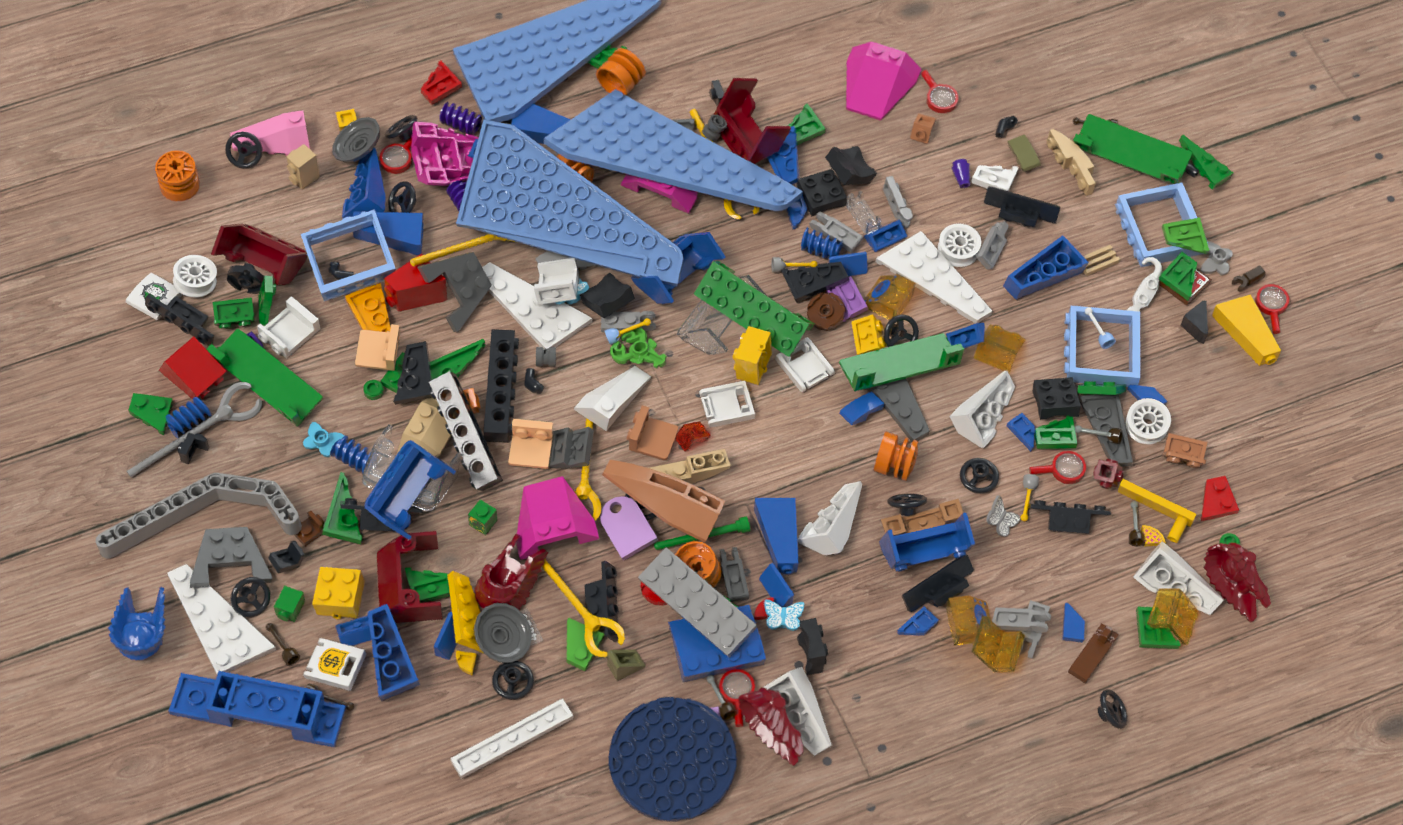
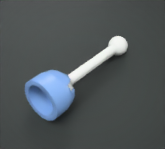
M1087 307L1085 314L1090 316L1100 333L1098 338L1102 349L1110 348L1115 344V338L1111 333L1103 332L1092 314V309Z

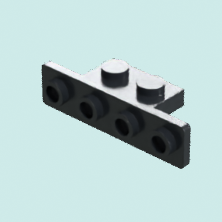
M988 186L984 199V204L1001 208L998 217L1003 218L1005 221L1021 223L1026 227H1035L1038 219L1056 224L1061 209L1058 205Z
M150 294L146 296L145 306L149 311L158 313L168 323H173L180 327L184 333L196 337L200 343L207 344L208 346L213 344L214 335L202 328L208 320L207 315L177 296L168 305Z
M345 498V501H340L341 509L361 510L360 530L394 531L365 508V502H357L355 498ZM414 501L407 512L423 513V507L419 505V502Z
M1034 500V504L1029 503L1028 506L1033 509L1049 510L1048 530L1089 534L1091 514L1111 515V511L1106 510V506L1094 505V509L1086 508V504L1074 503V507H1067L1064 502H1054V505H1046V501Z
M966 554L964 557L955 559L902 594L907 610L913 612L925 603L936 607L943 606L949 599L961 594L964 589L969 587V583L964 577L974 571L969 556Z
M605 560L601 562L602 580L584 585L585 608L592 615L611 619L618 623L617 571L613 565ZM604 626L605 636L613 642H618L617 633L611 628Z

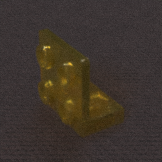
M990 324L984 332V342L978 344L973 358L1010 373L1017 353L1026 339L1018 333H1011L1003 330L1001 326Z
M1158 589L1147 624L1151 628H1169L1183 645H1188L1195 620L1198 618V610L1181 589Z
M982 616L972 653L993 672H1014L1025 635L1021 631L1003 632L987 616Z

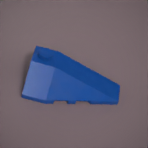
M373 148L370 153L359 160L354 174L357 178L349 188V191H351L350 198L345 199L343 204V219L345 217H353V212L385 211L386 196L377 151Z

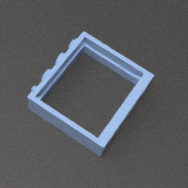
M1182 182L1118 196L1115 204L1116 214H1119L1121 218L1122 229L1127 233L1128 244L1132 245L1134 258H1137L1140 267L1154 265L1152 262L1142 264V261L1148 257L1156 258L1160 263L1173 261L1181 252H1184L1189 257L1204 254L1175 246L1147 251L1129 206L1173 197L1182 220L1197 218Z
M375 210L364 211L353 217H345L342 221L328 223L321 228L310 229L309 232L301 234L324 301L384 282L385 277L396 271ZM374 225L387 264L324 285L311 246Z
M1070 306L1069 313H1065L1064 324H1068L1064 332V341H1067V346L1064 348V357H1067V362L1064 363V373H1067V377H1073L1075 383L1096 381V384L1115 382V384H1126V387L1130 384L1138 385L1140 380V312L1090 307L1097 322L1129 324V372L1076 367V320H1092L1089 315L1085 314L1087 307Z

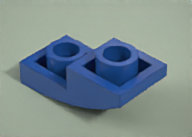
M869 392L846 405L840 410L839 414L851 425L866 421L868 414L882 410L884 403L873 392Z

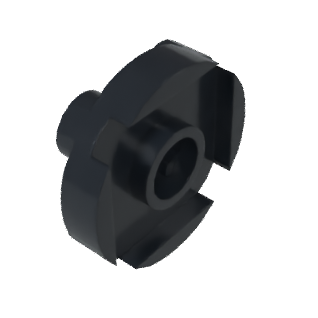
M245 263L244 266H230L227 273V282L239 291L242 288L247 289L249 294H258L260 292L264 275L255 270L252 264Z

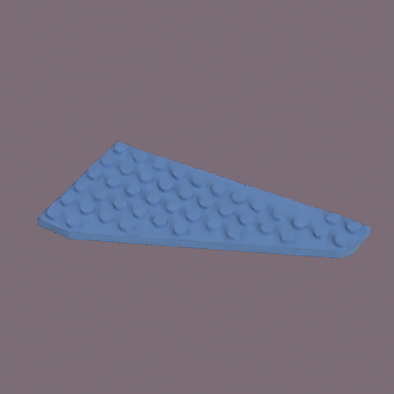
M586 0L478 41L453 48V54L484 120L503 122L516 118L594 56L660 6L661 0Z
M617 89L544 138L546 146L566 159L772 211L787 209L800 199L803 191L779 176L773 175L655 112Z
M483 120L456 221L458 227L478 230L640 278L658 276L663 284L678 286L683 266V255L678 246L514 125Z

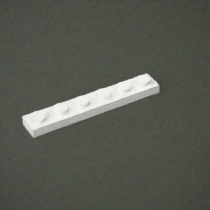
M561 699L452 757L451 762L462 779L572 720L573 714L564 700Z

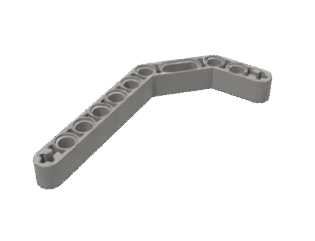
M212 473L100 533L96 537L95 542L102 557L112 558L218 500L266 506L288 535L299 533L302 525L298 512L275 481ZM236 488H241V489L254 490V491L248 492V491H241V490H235V489H236Z

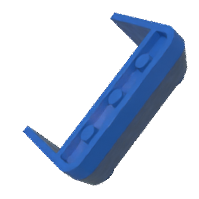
M710 232L685 234L672 242L679 247L683 255V266L679 283L697 269H708L713 260H723L726 258ZM658 276L631 277L634 284L657 304L672 303L674 301L671 297L673 294L671 290L676 286L663 284Z
M409 440L402 446L366 499L365 508L383 524L410 540L412 536L404 531L411 523V515L407 511L430 478L433 480L441 478L446 470L452 474H455L456 471L414 441Z
M966 512L962 513L954 523L897 536H893L892 529L888 530L879 541V544L890 568L900 572L908 569L907 566L950 556H954V558L964 557L966 552L975 545Z

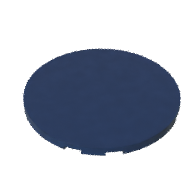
M674 697L657 698V700L641 704L628 713L613 734L608 756L610 775L622 799L640 814L667 822L690 820L703 815L716 806L723 799L732 784L737 760L735 742L729 728L721 717L698 701Z

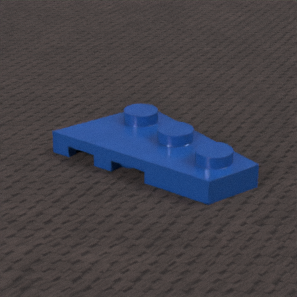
M794 126L791 127L779 151L768 157L775 175L792 185L797 183L799 179L797 136Z

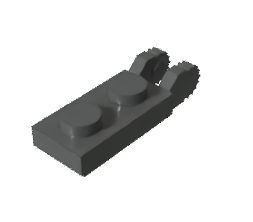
M737 547L732 548V561H727L725 550L720 549L721 569L728 599L731 602L749 599L742 560L739 558Z

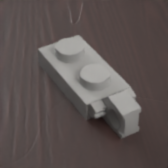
M1005 221L996 222L992 226L976 256L987 270L994 267L1007 241L1004 235L1009 225Z

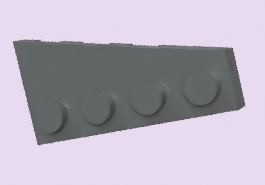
M906 378L869 388L884 403L883 407L911 442L913 440L919 441L929 435L928 425Z
M1119 394L1080 396L1079 402L1093 430L1108 432L1112 428L1123 430L1120 444L1111 443L1107 436L1096 435L1107 458L1118 461L1121 467L1132 466L1133 460Z

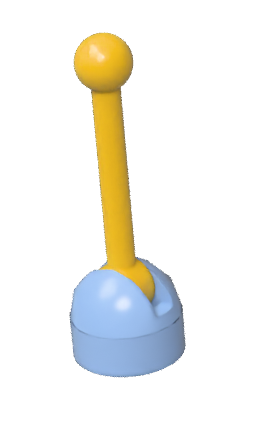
M646 318L643 322L621 331L615 328L605 330L609 344L612 345L619 341L621 334L644 325L649 326L651 320Z

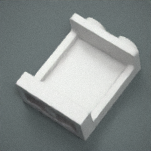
M575 258L538 263L539 283L534 284L538 305L576 299L579 271Z
M292 296L286 300V309L267 325L259 324L257 326L260 340L263 343L270 344L276 354H281L285 358H288L320 330L319 319Z

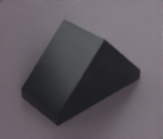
M1204 300L1184 315L1180 325L1199 343L1203 344L1208 334L1207 301Z

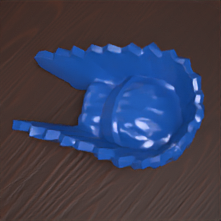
M129 587L124 588V594H121L120 600H118L119 605L116 606V611H114V618L111 619L112 624L108 627L110 631L108 636L111 638L110 641L115 645V648L125 657L131 660H144L156 653L160 645H162L166 628L163 617L165 608V594L163 593L165 588L160 587L153 613H135Z

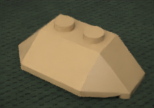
M427 398L421 401L403 432L397 454L407 441L412 440L434 456L439 457L452 435L448 433L445 424H447L445 417H442L437 409V406H439L437 399Z

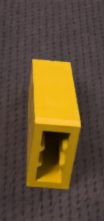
M1251 294L1215 306L1212 313L1213 318L1259 366L1264 364L1271 365L1277 361L1281 349Z

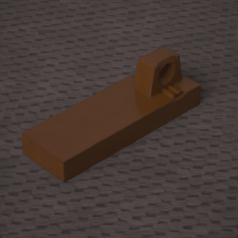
M1101 623L1069 668L1068 673L1086 684L1119 634L1114 632L1109 626Z

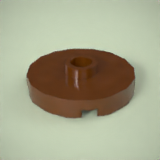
M834 293L818 294L811 299L807 306L808 319L815 323L814 327L819 330L834 329L845 318L846 310L844 303ZM825 311H830L829 314L824 315Z

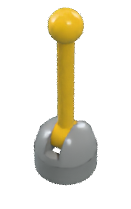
M772 257L771 260L773 273L782 272L781 269H785V267H817L818 265L816 261L811 263H785L780 257Z
M1026 474L1023 477V486L1027 490L1024 511L1020 518L1024 522L1028 520L1027 512L1031 491L1035 490L1039 485V477L1032 474Z

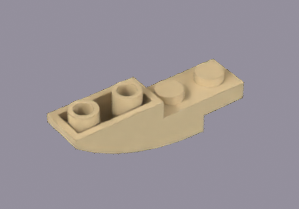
M1054 129L1050 130L1047 145L1053 150L1057 163H1060L1063 169H1070L1071 174L1077 179L1078 187L1080 190H1083L1086 196L1093 194L1096 183L1092 178L1094 165L1090 159L1068 137Z
M725 449L686 456L685 461L650 467V469L693 484L729 469L730 463Z

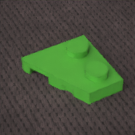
M1200 217L1162 225L1167 245L1204 254L1209 252Z
M568 618L567 663L586 671L594 655L588 650L585 643V625ZM595 631L593 632V640L596 647L599 648L604 639V634Z

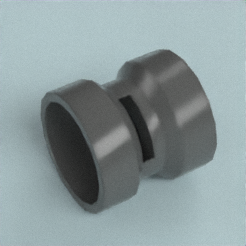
M711 115L708 124H705L702 129V133L707 139L716 141L720 137L721 132L726 128L727 122L719 115Z
M536 347V367H542L544 364L556 367V347H550L549 349Z

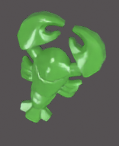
M641 327L626 332L621 337L622 341L626 339L627 343H634L629 347V353H626V348L623 344L621 349H618L621 344L619 341L614 343L610 349L611 357L618 364H625L628 360L636 364H642L643 362L654 363V368L659 366L662 368L666 364V355H658L654 351L657 343L649 338L648 344L646 343L647 333Z

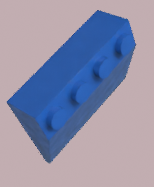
M749 605L736 607L755 623ZM685 619L668 622L682 682L706 678L709 675L724 674L734 669L742 670L761 666L765 663L766 657L757 628L730 657H727Z

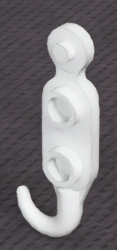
M1148 257L1142 261L1143 265L1147 262H1152L1155 265V270L1151 275L1142 280L1133 295V306L1129 307L1128 311L1140 312V308L1147 307L1157 292L1162 265L1156 258Z

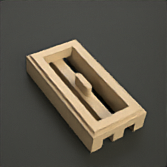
M1111 245L1083 256L1089 262L1084 270V274L1089 276L1119 263L1120 258L1116 257V252L1112 251ZM1111 258V260L1101 263V261ZM1094 264L1096 265L1092 268L1087 269V267L1092 266Z

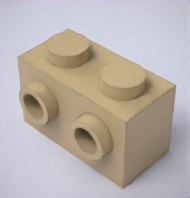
M305 144L291 151L286 156L287 168L290 174L289 179L302 190L320 177L317 156Z

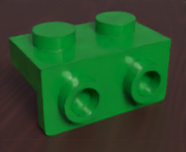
M252 298L212 302L214 325L219 326L220 329L230 328L231 324L239 323V326H249L251 322H255Z

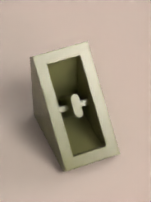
M636 649L609 650L607 652V665L616 681L645 667Z

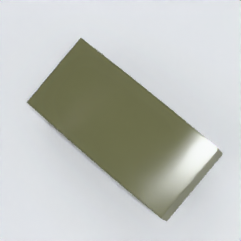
M1025 134L1008 140V146L1016 156V161L1023 172L1041 165L1035 150Z

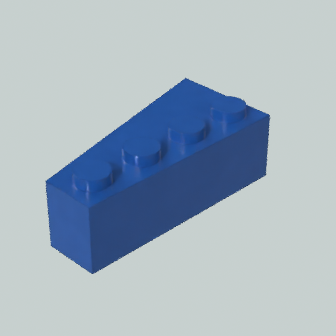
M1062 235L1008 275L1003 287L1016 300L1083 273L1089 262Z
M388 604L368 611L378 696L383 701L419 686L420 682Z

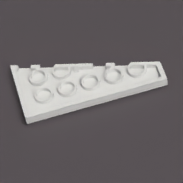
M922 231L876 258V263L885 265L895 275L898 273L906 278L908 283L926 294L937 297L944 305L948 304L955 308L957 313L975 324L992 314L989 306Z
M490 262L482 267L492 284L488 291L540 347L544 349L557 347L592 323L591 317L566 303L556 304L553 302L538 305L534 286Z
M187 564L167 573L216 674H218V671L230 672L276 650L270 641L243 616L237 614L232 606L210 586L190 588L193 570Z

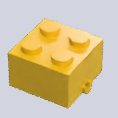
M748 326L746 333H742L740 346L733 353L736 379L759 385L763 373L767 372V364L772 355L771 332Z
M320 567L312 603L316 614L332 616L334 619H341V617L358 618L365 584L361 570Z

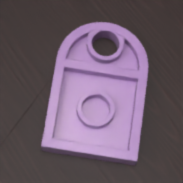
M616 497L609 500L602 508L600 515L601 523L623 561L658 541V538L634 500L628 497ZM615 505L622 506L618 513H612L611 509Z

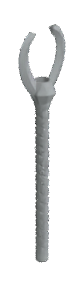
M247 382L235 383L224 393L216 413L188 432L199 434L218 421H243L250 419L260 411L262 400L258 399L255 406L249 411L233 413V410L228 405L231 397L240 389L251 388V384ZM188 432L155 452L149 458L141 461L138 465L127 470L128 475L132 478L152 463L177 449L180 443L184 442Z

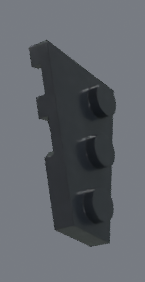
M841 262L818 264L817 267L810 268L803 266L795 270L781 269L796 303L849 281V277Z
M426 341L406 346L402 373L397 384V394L393 400L395 405L433 398L429 390L431 388L429 382L432 381Z

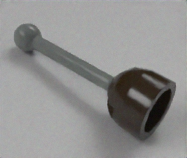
M1079 425L1075 426L1076 433L1085 432L1107 436L1111 443H1121L1123 430L1120 428H1112L1108 432L1085 429Z
M1132 501L1130 506L1133 508L1134 530L1129 533V544L1131 546H1142L1145 544V535L1141 530H1138V502Z
M709 675L707 682L712 685L721 703L719 707L721 719L727 721L734 718L737 714L735 707L732 703L724 701L715 684V677Z

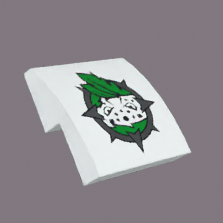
M150 273L133 289L127 297L126 303L158 320L162 316L147 309L145 306L146 296L150 294L168 305L175 296L180 298L182 294L176 290L173 284Z

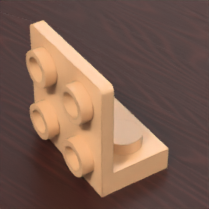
M391 324V329L387 332L361 330L355 366L394 371L400 338L399 325Z
M513 419L508 464L548 469L553 439V423Z

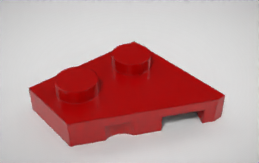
M440 60L437 63L436 70L431 72L428 81L421 87V94L433 105L462 88V83Z
M1226 476L1207 479L1204 488L1201 522L1238 514L1239 508Z

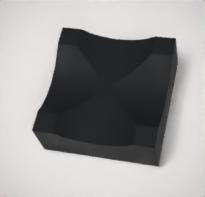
M858 146L848 149L832 147L825 157L844 185L870 184L878 174L875 169L866 164Z
M833 169L798 179L797 188L803 191L802 195L811 217L828 209L846 206L847 196Z
M611 273L605 275L597 285L580 294L583 305L603 318L612 315L613 312L635 299L631 286L621 283Z
M1073 377L1034 380L1032 392L1037 402L1040 420L1059 415L1079 417L1081 405Z
M816 618L801 620L799 623L801 633L797 635V640L806 654V675L823 673L824 665L827 664L828 648L826 643L823 644L822 626L818 625Z

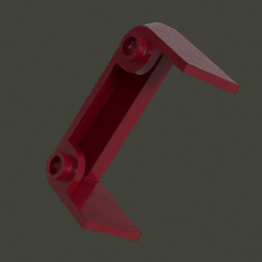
M733 78L713 115H719L727 122L726 128L721 132V137L731 152L756 164L779 151L791 127L766 126L762 132L751 116L756 107L751 93L758 79Z
M244 223L222 225L211 252L213 256L224 255L225 259L231 262L244 260L272 273V277L275 278L274 284L276 285L291 283L308 257L306 250Z
M437 531L408 533L412 536L410 540L399 535L377 552L379 607L388 604L395 623L443 620L441 602L420 603L419 594L415 590H402L400 554L438 549Z

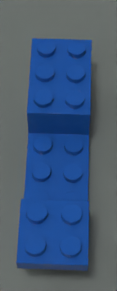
M218 671L216 680L181 673L169 708L170 715L232 727L233 720L236 718L291 729L294 740L334 748L346 711L345 705L325 702L322 691Z

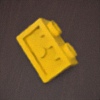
M873 314L851 321L857 355L886 348L884 337L882 336V331H884L882 322L877 320Z

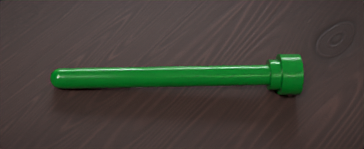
M747 516L738 518L735 523L712 528L708 538L734 531L742 532V534L750 532ZM684 535L656 542L654 548L661 550L666 547L669 548L698 541V539L690 535Z

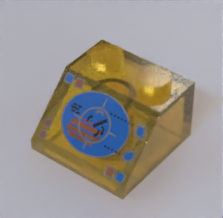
M899 274L880 276L864 301L869 310L890 320L900 315L913 297L916 283Z
M969 595L948 599L946 611L954 646L995 640L986 601Z

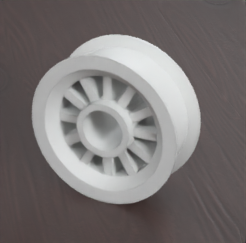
M953 224L942 231L938 250L952 266L965 267L976 261V256L981 247V238L978 232L971 226Z
M189 255L175 263L173 268V284L178 292L188 297H202L214 290L217 269L210 259L200 255Z
M1150 398L1141 399L1130 407L1125 420V427L1129 436L1136 442L1147 445L1155 444L1166 436L1171 424V415L1167 407L1160 401ZM1144 419L1151 420L1152 424L1145 423Z

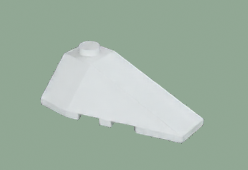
M861 481L845 484L830 500L831 505L818 512L819 518L814 523L809 522L797 539L798 543L823 555L840 553L849 538L862 488Z

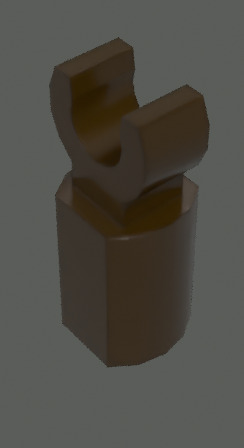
M1257 266L1242 276L1234 277L1232 285L1240 283L1241 285L1237 291L1242 292L1246 286H1250L1263 279L1266 273L1261 266Z

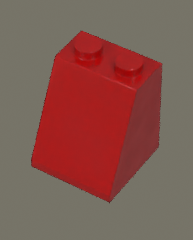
M409 261L384 278V290L387 295L386 301L399 312L444 302L448 299L446 278L441 274L431 282H425L417 267L430 264V262L412 266Z
M194 336L165 360L159 369L166 378L191 399L194 397L203 399L210 392L208 388L213 384L218 386L225 379L223 375L226 373V370Z

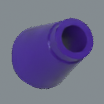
M966 159L955 160L952 163L951 169L959 187L967 188L970 186V164L967 163Z

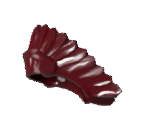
M515 534L512 541L506 545L501 554L491 564L484 566L481 572L482 575L477 580L474 594L480 607L484 609L492 604L501 603L511 605L520 611L521 607L526 605V598L530 597V590L537 581V574L541 572L540 568L545 564L544 559L549 552L541 549L530 555L524 565L520 564L517 560L509 557L520 536Z
M1220 543L1208 547L1206 557L1204 558L1206 563L1203 568L1207 571L1206 576L1209 577L1210 584L1215 585V590L1220 592L1221 597L1226 599L1228 604H1233L1234 610H1239L1241 616H1246L1250 623L1257 618L1256 599L1260 600L1265 608H1268L1271 604L1270 596L1267 592L1268 588L1262 582L1256 569L1255 553L1237 543Z
M761 687L758 691L738 696L739 708L742 710L741 715L745 717V722L749 723V729L755 732V736L761 738L762 743L766 744L767 748L774 749L776 755H781L782 760H788L789 764L795 766L799 761L798 757L803 754L801 733L790 723L785 710L786 701L781 697L780 692Z

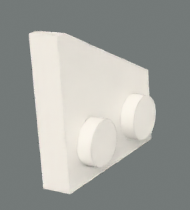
M978 166L971 183L984 188L992 186L1009 191L1019 167L1013 166L1012 169H1002V166Z

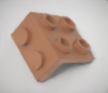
M642 405L640 411H636L633 423L635 424L633 429L630 428L627 434L629 450L661 460H667L678 433V426L650 418L649 407Z
M1168 433L1162 457H1166V461L1178 464L1180 461L1187 462L1186 466L1198 468L1200 465L1206 464L1204 456L1208 442Z

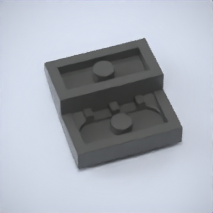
M568 427L553 431L549 468L564 469L588 466L594 430L586 427L573 431Z

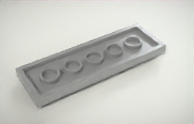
M667 547L638 577L641 582L727 657H730L757 628L753 621Z

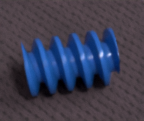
M809 227L805 229L801 240L802 251L808 248L809 254L815 251V255L819 257L822 254L823 259H827L828 256H838L843 246V240L837 244V238H834L831 242L830 235L823 239L822 232L818 236H816V230L809 234Z
M194 397L193 403L190 401L186 402V407L180 406L179 411L174 410L172 412L173 416L167 414L166 421L173 435L179 438L177 432L180 431L182 434H185V426L191 430L192 422L195 425H199L198 418L205 421L204 414L210 417L212 415L205 403L199 398Z
M347 435L336 441L330 451L332 457L335 456L337 460H342L344 464H349L351 468H355L357 472H362L363 475H367L371 471L375 461L374 451L367 454V447L361 451L362 445L358 443L354 447L355 440L353 439L347 443Z

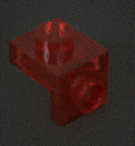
M698 421L684 424L676 434L675 439L686 452L690 450L693 444L708 441L711 435L705 426Z

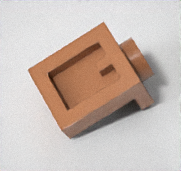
M918 113L910 138L927 144L936 118Z

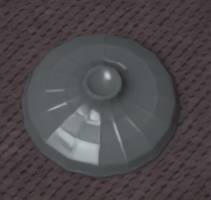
M370 117L360 118L343 128L333 143L332 153L337 160L348 163L355 162L370 153L380 137V126L376 119Z
M495 603L485 607L477 616L474 625L475 640L480 650L489 658L500 663H512L521 659L529 650L532 641L531 627L526 617L517 608L508 604Z

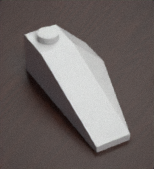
M634 366L587 393L574 407V410L607 431L647 384L651 376Z
M1003 371L972 395L950 416L957 432L981 448H984L996 433L995 426L1003 417L1001 412L1004 406L1008 405L1015 389L1008 371Z
M1163 541L1153 550L1133 576L1148 590L1168 596L1167 598L1172 600L1176 599L1187 604L1189 607L1209 615L1224 600L1187 562Z
M802 667L791 670L764 686L767 689L780 692L781 697L786 701L785 710L790 723L801 733L803 745L813 755L832 746L812 685Z

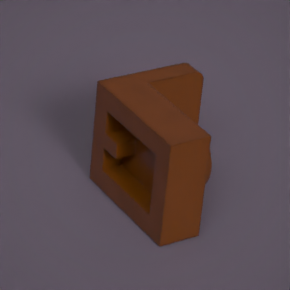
M311 510L307 513L308 518L301 523L302 528L300 532L295 534L296 538L305 547L322 535L323 524H325L321 516L315 515Z

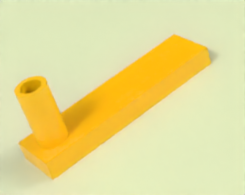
M1122 479L1119 485L1118 493L1175 519L1167 536V539L1173 543L1179 542L1186 526L1191 527L1196 517V513L1125 479Z

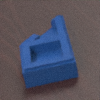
M803 195L786 209L793 230L797 228L807 214Z
M1130 384L1127 388L1137 400L1150 398L1158 400L1164 405L1167 403V400L1154 387Z
M1020 413L1010 420L1006 426L1031 452L1034 448L1035 425L1023 413Z
M1065 603L1062 640L1083 643L1085 621L1069 603Z
M923 607L897 630V633L899 635L924 636L939 622V619L926 607Z

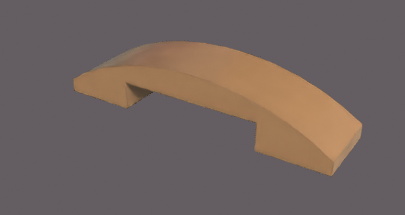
M959 499L940 503L938 508L914 515L901 517L899 514L881 519V523L885 533L892 529L893 536L954 523L962 515L963 510Z

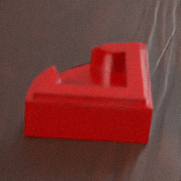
M774 597L767 598V600L774 602ZM765 600L756 607L754 620H764L769 617L765 612Z

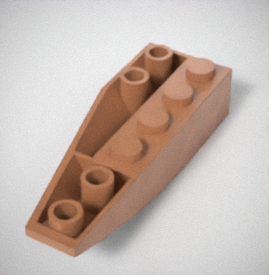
M610 459L602 476L665 523L704 543L725 503V500L681 479L631 463Z

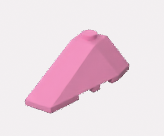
M303 110L284 113L230 133L231 136L237 132L252 133L261 142L263 151L272 155L283 153L285 156H288L291 151L296 150L303 144L310 149ZM238 138L240 142L247 140L250 141L253 145H255V143L249 138ZM232 143L233 150L238 151V148ZM242 147V150L247 152V148Z

